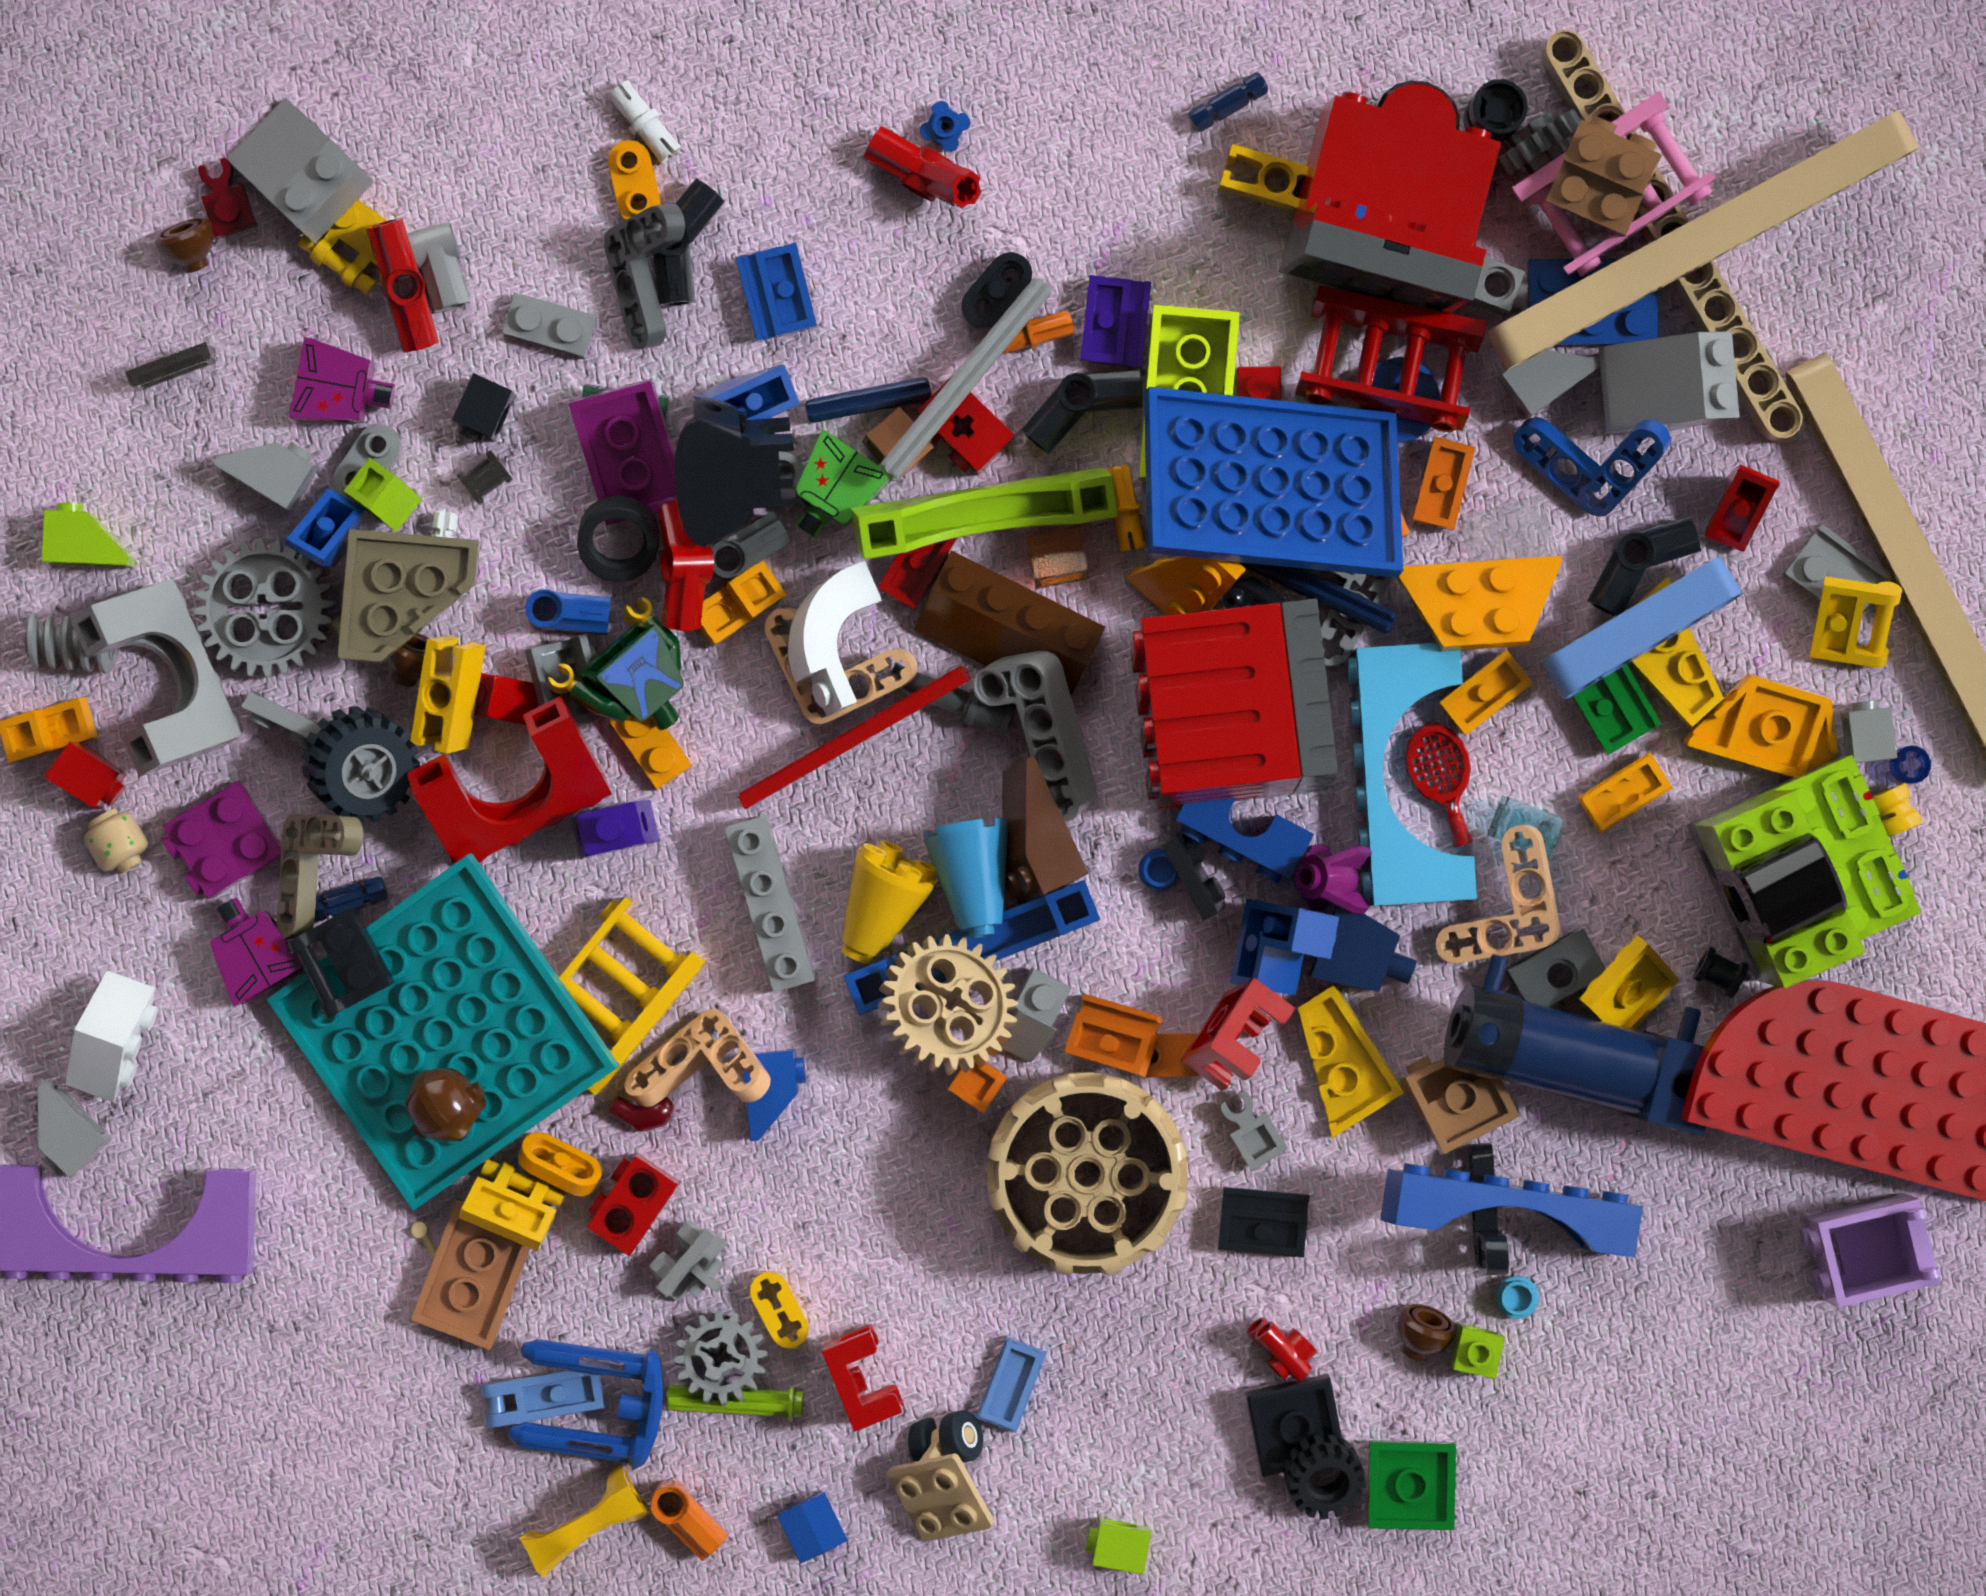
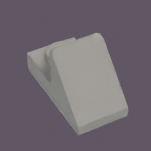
M1031 967L1015 998V1001H1018V1006L1008 1012V1014L1017 1018V1022L1011 1028H1005L1012 1036L1005 1044L999 1043L1001 1047L1031 1063L1055 1034L1057 1029L1052 1025L1071 987Z

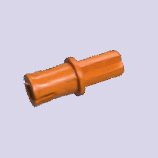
M1063 311L1028 321L1002 354L1031 347L1032 351L1037 350L1036 345L1072 336L1074 334V326L1071 315L1068 311Z

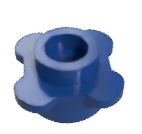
M939 101L932 106V115L928 122L921 125L920 134L923 139H932L935 143L941 145L944 151L952 152L958 148V140L962 132L969 129L970 118L965 113L958 114L949 109L946 102ZM948 123L949 129L942 130L941 125Z

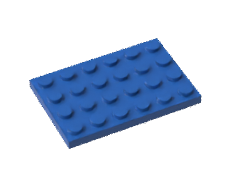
M1148 387L1144 393L1148 553L1396 578L1403 572L1396 413Z

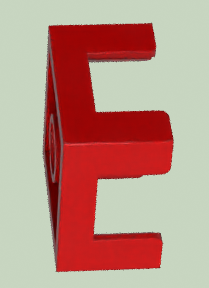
M1252 978L1224 992L1181 1061L1221 1091L1229 1087L1233 1076L1232 1072L1242 1080H1247L1253 1076L1261 1060L1236 1040L1242 1032H1245L1252 1038L1257 1037L1262 1029L1271 1021L1270 1017L1280 1024H1285L1295 1010V1007L1256 978Z
M872 1324L825 1342L822 1349V1354L854 1432L903 1413L901 1406L904 1405V1402L896 1385H890L864 1396L863 1391L868 1390L862 1371L859 1365L852 1367V1362L872 1355L877 1351L876 1345L879 1343V1339Z

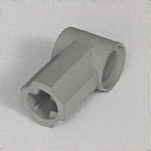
M445 222L408 233L413 255L418 269L423 272L434 312L451 311L471 303L465 279L458 262L461 256L451 223Z

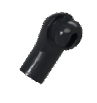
M1249 577L1235 581L1221 597L1220 602L1225 609L1252 604L1280 603L1281 605L1285 598L1259 579Z

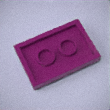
M653 378L569 401V408L598 500L616 495L631 497L648 506L650 511L655 513L659 511L662 505L677 499L675 451ZM612 518L604 520L607 526L626 521L627 519Z

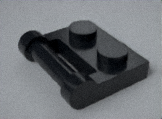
M355 906L285 943L290 954H296L323 1005L320 1010L325 1020L395 983ZM319 940L347 991V994L339 998L311 947V944Z

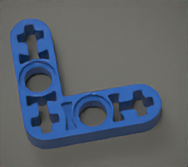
M1528 418L1513 436L1515 450L1521 457L1583 510L1598 517L1609 514L1661 459L1671 443L1669 431L1663 424L1651 419L1643 420L1636 425L1603 463L1599 465L1543 418ZM1533 434L1540 437V441L1536 444L1529 440ZM1649 436L1655 443L1650 445L1641 455L1637 448ZM1553 447L1556 451L1549 458L1546 456V453ZM1565 458L1572 461L1577 468V474L1568 475L1562 472L1558 466V459ZM1616 460H1624L1630 463L1634 470V476L1626 477L1619 474L1614 462ZM1607 481L1612 488L1605 497L1601 499L1596 498L1594 494Z

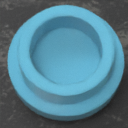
M1510 1276L1499 1284L1495 1296L1496 1304L1506 1316L1513 1319H1522L1531 1315L1537 1308L1539 1293L1535 1284L1528 1278Z

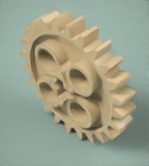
M945 934L937 946L933 937L928 936L923 941L922 947L916 942L912 943L907 949L908 955L901 952L894 959L897 966L891 965L884 974L891 981H884L879 987V991L889 997L883 998L878 1003V1008L888 1010L890 1014L881 1021V1025L894 1026L895 1031L888 1037V1040L902 1039L904 1044L900 1049V1055H904L910 1050L916 1053L913 1065L917 1066L924 1059H928L930 1072L934 1073L941 1063H944L947 1075H951L957 1070L959 1063L963 1072L968 1073L974 1068V1061L980 1067L984 1066L989 1061L988 1054L995 1057L1002 1051L999 1043L1005 1044L1012 1035L1005 1028H1011L1017 1022V1018L1007 1012L1017 1007L1018 1001L1008 999L1006 995L1015 988V985L1009 983L1002 984L1000 979L1008 970L1007 968L996 971L993 969L992 965L997 957L995 954L985 960L980 957L982 944L979 943L970 951L967 950L966 937H962L955 946H952L949 934ZM931 968L941 970L946 977L947 983L937 982L931 974ZM915 984H919L922 991L917 990ZM968 990L977 991L982 996L984 1005H978L971 1001ZM946 999H948V1000L951 1002L950 1008H949L950 1010H948V1009L945 1007L946 1002H947ZM912 1004L924 1007L927 1011L928 1019L917 1017L913 1012ZM974 1018L979 1019L981 1021V1025H978ZM951 1025L957 1026L963 1031L965 1041L956 1040L950 1033Z

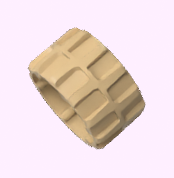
M1082 1071L1067 1072L1034 1088L1030 1087L1022 1093L1015 1104L1004 1115L999 1125H997L991 1139L987 1159L988 1197L998 1221L1011 1239L1012 1244L1021 1253L1025 1252L1030 1257L1053 1268L1059 1274L1070 1276L1072 1273H1107L1110 1276L1122 1272L1123 1267L1134 1263L1149 1252H1156L1165 1243L1166 1235L1171 1230L1181 1209L1185 1208L1188 1197V1154L1172 1118L1164 1107L1145 1090L1121 1076ZM1078 1093L1106 1094L1121 1099L1122 1110L1117 1118H1102L1094 1125L1093 1130L1086 1129L1085 1124L1079 1117L1063 1113L1060 1097ZM1044 1106L1045 1110L1054 1117L1048 1132L1052 1148L1050 1151L1038 1150L1032 1153L1026 1160V1163L1016 1162L1013 1157L1007 1156L1011 1143L1023 1123L1034 1112ZM1141 1112L1155 1125L1164 1143L1168 1165L1167 1167L1161 1166L1156 1171H1149L1145 1162L1139 1157L1126 1156L1125 1154L1131 1143V1134L1127 1123L1130 1119L1137 1118ZM1062 1123H1074L1080 1129V1138L1074 1145L1063 1146L1056 1140V1130ZM1108 1125H1115L1123 1132L1122 1143L1114 1149L1105 1148L1099 1142L1100 1131ZM1046 1158L1054 1162L1057 1170L1053 1179L1041 1182L1033 1177L1031 1173L1032 1165L1039 1159ZM1084 1161L1093 1162L1099 1167V1177L1090 1185L1081 1184L1075 1178L1076 1167ZM1127 1164L1137 1165L1142 1170V1180L1135 1187H1125L1118 1181L1120 1169ZM1016 1175H1025L1029 1185L1041 1191L1048 1190L1049 1192L1044 1202V1215L1047 1223L1045 1226L1038 1227L1035 1232H1032L1020 1219L1009 1199L1005 1180H1012ZM1149 1183L1160 1184L1165 1192L1157 1211L1148 1224L1129 1239L1127 1233L1120 1229L1126 1218V1209L1122 1199L1124 1196H1138L1146 1190ZM1061 1197L1071 1199L1075 1204L1074 1215L1066 1221L1055 1219L1051 1214L1052 1203ZM1104 1200L1114 1202L1119 1209L1117 1218L1107 1224L1099 1222L1094 1217L1096 1205ZM1081 1217H1088L1090 1224L1096 1230L1105 1233L1111 1232L1114 1247L1098 1251L1068 1250L1053 1245L1052 1236L1057 1229L1068 1230L1075 1227L1080 1222Z

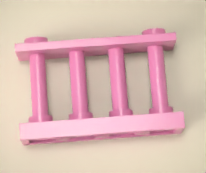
M1660 91L1611 123L1617 125L1614 134L1626 138V136L1640 127L1644 133L1649 132L1681 181L1684 189L1662 202L1652 185L1649 184L1641 201L1648 213L1631 223L1626 236L1606 228L1611 237L1589 250L1564 210L1546 201L1564 161L1563 158L1566 152L1512 187L1523 204L1531 199L1534 205H1540L1569 250L1574 261L1563 267L1569 276L1576 271L1580 277L1587 275L1603 264L1599 258L1602 254L1687 200L1693 206L1713 193L1709 185L1715 182L1716 178L1712 172L1699 178L1664 124L1666 117L1663 112L1669 109V105Z

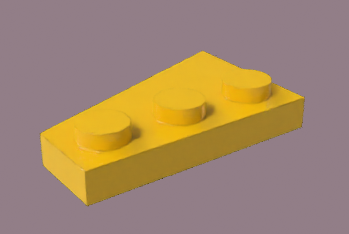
M1667 576L1638 603L1672 584L1669 577ZM1690 627L1629 663L1689 729L1695 726L1724 699L1703 651H1700Z
M1335 983L1298 1007L1309 1053L1318 1079V1087L1328 1117L1332 1139L1405 1093L1404 1088Z

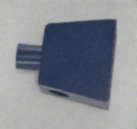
M1335 905L1332 915L1338 916L1339 921L1331 959L1315 956L1308 976L1318 980L1378 992L1385 976L1408 985L1415 970L1417 960L1395 952L1400 935L1366 914L1352 913Z

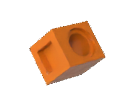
M974 1061V1068L968 1073H964L960 1068L948 1086V1090L984 1113L1008 1077L988 1062L980 1067Z

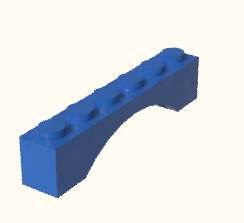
M1082 880L1004 911L1002 925L994 927L995 935L969 938L968 931L956 930L949 933L952 946H955L962 937H966L967 950L970 951L979 943L982 944L980 957L985 960L995 954L997 956L995 961L1097 922L1100 920L1087 884L1085 880ZM943 936L934 939L935 942H936V944H937V946H938V944H939L940 939H941ZM900 953L844 975L859 1016L878 1009V1003L883 998L889 997L879 991V987L884 981H891L884 973L891 965L897 966L894 959ZM931 968V974L937 982L942 983L946 981V977L941 970ZM915 984V988L922 991L919 984Z
M1404 1163L1403 1171L1388 1169L1380 1216L1381 1221L1400 1226L1437 1230L1451 1220L1475 1210L1497 1206L1523 1207L1550 1219L1564 1230L1580 1248L1598 1253L1635 1258L1643 1206L1628 1203V1194L1603 1191L1602 1198L1588 1197L1589 1189L1568 1185L1563 1186L1562 1193L1549 1191V1183L1533 1180H1524L1523 1187L1509 1186L1510 1178L1484 1174L1483 1182L1469 1180L1470 1172L1444 1168L1443 1176L1429 1174V1166Z

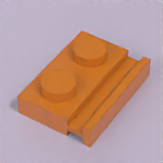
M1083 993L1081 998L1083 1004L1080 1012L1076 1013L1064 1053L1145 1078L1158 1040V1036H1156L1159 1025H1163L1165 1018Z

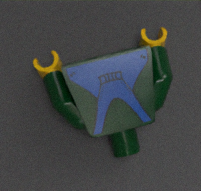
M640 597L636 605L643 614L634 613L631 607L626 605L623 618L631 627L578 673L582 680L576 681L573 679L574 673L569 665L559 664L557 665V670L566 675L568 681L557 683L553 678L548 677V686L557 694L570 691V697L594 714L616 722L627 720L641 723L650 718L658 730H664L673 725L679 718L678 712L669 699L682 689L684 685L680 674L682 669L680 642L669 628L661 625L659 617H652L650 615L652 610L650 600Z

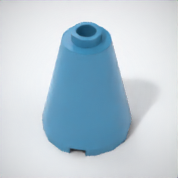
M995 818L996 826H984L983 819L937 826L935 827L936 833L929 830L923 831L925 845L959 931H968L969 938L995 935L994 927L1002 925L1009 835L1007 818Z

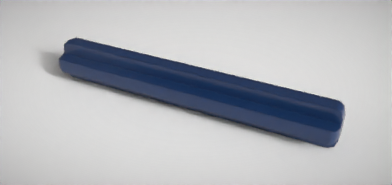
M1239 562L1243 567L1310 599H1317L1319 603L1384 634L1389 633L1395 624L1397 615L1394 611L1303 568Z

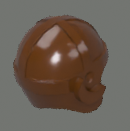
M437 1068L423 1071L416 1076L405 1098L406 1111L415 1124L411 1127L419 1138H428L436 1142H450L464 1138L480 1112L486 1107L485 1092L478 1081L472 1084L462 1073L453 1068Z

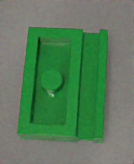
M1627 664L1572 696L1573 701L1606 756L1662 724Z

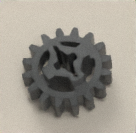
M1574 108L1556 120L1549 111L1507 139L1512 149L1496 160L1497 165L1506 178L1523 167L1531 175L1567 151L1570 145L1567 138L1575 133L1581 120Z

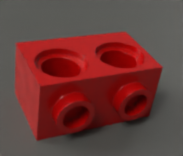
M639 1153L634 1156L632 1161L626 1157L623 1158L610 1177L617 1182L608 1196L600 1192L586 1213L593 1218L587 1228L628 1256L634 1252L680 1184L679 1180ZM643 1172L651 1176L654 1182V1189L650 1195L640 1196L633 1191L631 1179L634 1174ZM614 1208L626 1211L630 1218L628 1229L624 1231L611 1229L607 1223L608 1212Z

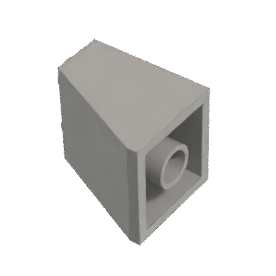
M1732 331L1695 332L1598 347L1606 433L1631 432L1637 424L1649 419L1660 422L1668 431H1674L1740 418Z

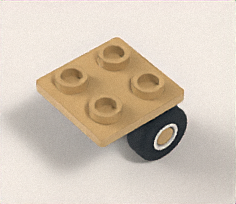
M960 1410L946 1414L942 1418L938 1429L935 1420L931 1417L912 1424L908 1434V1446L914 1462L890 1467L886 1475L921 1539L927 1542L990 1529L994 1519L963 1464L976 1460L982 1452L983 1432L977 1418L969 1411Z

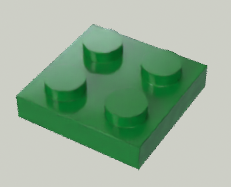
M1369 1440L1367 1527L1378 1529L1455 1530L1456 1443Z

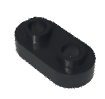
M1007 252L999 255L989 265L962 299V314L969 325L977 329H989L997 323L1032 280V268L1028 260L1018 253ZM1013 268L1018 272L1019 278L1016 282L1007 283L1004 281L1002 274L1006 269ZM979 301H987L991 305V311L989 314L981 316L976 313L975 305Z

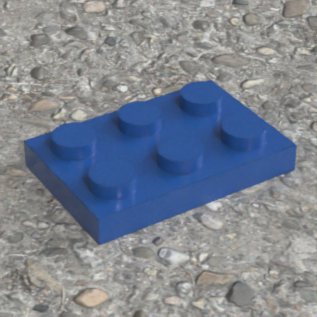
M1529 259L1527 261L1528 308L1619 259H1600L1603 264L1583 277H1580L1577 271L1569 276L1563 268L1574 261V259ZM1658 290L1554 346H1608L1658 338Z

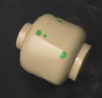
M114 808L86 824L89 831L84 836V843L100 870L111 871L117 868L120 875L143 863L139 855L147 849L148 841L131 813H119Z

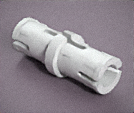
M627 80L621 83V89L617 86L607 98L613 102L631 125L629 131L633 136L639 135L656 156L658 162L664 164L669 160L668 156L674 157L682 147L659 121L660 114L655 108L650 109L632 87L630 81Z

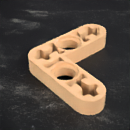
M785 607L774 610L765 620L764 630L766 637L802 713L812 723L824 724L834 721L908 685L917 674L918 666L916 659L906 649L896 648L874 656L844 671L848 682L855 674L866 677L870 686L867 696L864 698L855 697L857 701L855 704L827 717L823 710L816 711L813 704L816 701L812 693L813 683L811 679L807 678L795 683L789 663V654L785 649V646H788L789 635L787 633L780 634L777 629L782 624L780 617L782 616L784 620L792 619L793 621L797 609ZM891 657L895 662L903 661L905 668L900 671L901 679L896 674L879 680L876 673L892 665Z
M1521 824L1510 828L1502 838V853L1514 913L1457 923L1443 928L1436 938V950L1444 961L1463 963L1490 958L1493 954L1503 956L1537 950L1552 945L1558 939L1560 921L1545 843L1541 832L1536 827ZM1519 832H1522L1524 839L1532 840L1533 847L1526 849L1527 861L1537 860L1538 867H1527L1517 871L1516 864L1524 863L1522 850H1514L1513 841L1519 839ZM1527 874L1537 876L1542 884V891L1535 899L1525 897L1520 889V882ZM1535 917H1539L1541 924H1548L1549 932L1543 934V941H1540L1538 934H1530L1520 937L1523 945H1518L1519 928L1534 925L1536 923ZM1516 919L1519 920L1518 929L1516 924L1514 923V920ZM1493 924L1502 925L1509 934V940L1503 948H1495L1488 942L1487 932ZM1473 927H1477L1478 944L1461 948L1460 955H1457L1456 949L1448 948L1447 941L1453 939V932H1456L1459 939L1476 936ZM1478 945H1479V947H1480L1482 953H1478V952H1477Z
M710 1009L698 1015L638 1064L628 1074L624 1087L629 1096L641 1107L654 1106L710 1061L727 1087L742 1102L750 1103L762 1098L770 1086L771 1079L769 1073L732 1022L720 1010ZM714 1028L721 1035L716 1041L710 1033ZM739 1048L733 1060L723 1063V1058L728 1051ZM687 1050L686 1058L678 1065L672 1066V1061L677 1054ZM664 1069L666 1072L662 1075L660 1071ZM745 1070L750 1074L751 1078L747 1084L740 1076Z

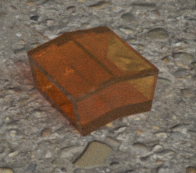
M1080 527L1027 537L1036 589L1089 579Z

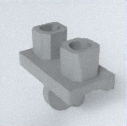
M686 1221L675 1236V1239L687 1249L684 1255L677 1262L668 1253L663 1251L648 1267L659 1282L656 1288L665 1296H671L676 1301H680L687 1291L698 1297L706 1286L715 1292H718L723 1287L722 1283L715 1277L724 1266V1263L717 1258V1255L727 1245L728 1241L714 1231L707 1228L703 1229L690 1221Z

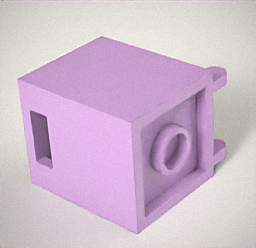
M1901 1193L1803 1217L1806 1228L1800 1229L1802 1244L1806 1254L1812 1253L1816 1270L1810 1271L1813 1289L1817 1296L1822 1295L1824 1301L1838 1308L1940 1284L1939 1277H1941V1274L1935 1264L1925 1223L1926 1212L1925 1208H1922L1919 1198ZM1831 1233H1834L1843 1274H1839L1830 1237Z

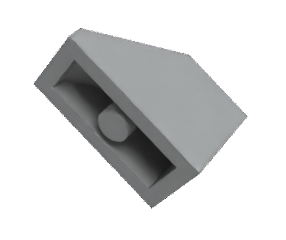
M1545 350L1505 371L1497 379L1526 419H1528L1600 367V362L1597 358Z
M276 442L217 456L213 462L215 466L293 512L319 469L309 463L313 455L293 442L289 444L287 449Z
M52 1079L45 1080L37 1087L38 1148L46 1155L43 1158V1162L49 1169L60 1177L66 1174L71 1178L79 1175L113 1137Z

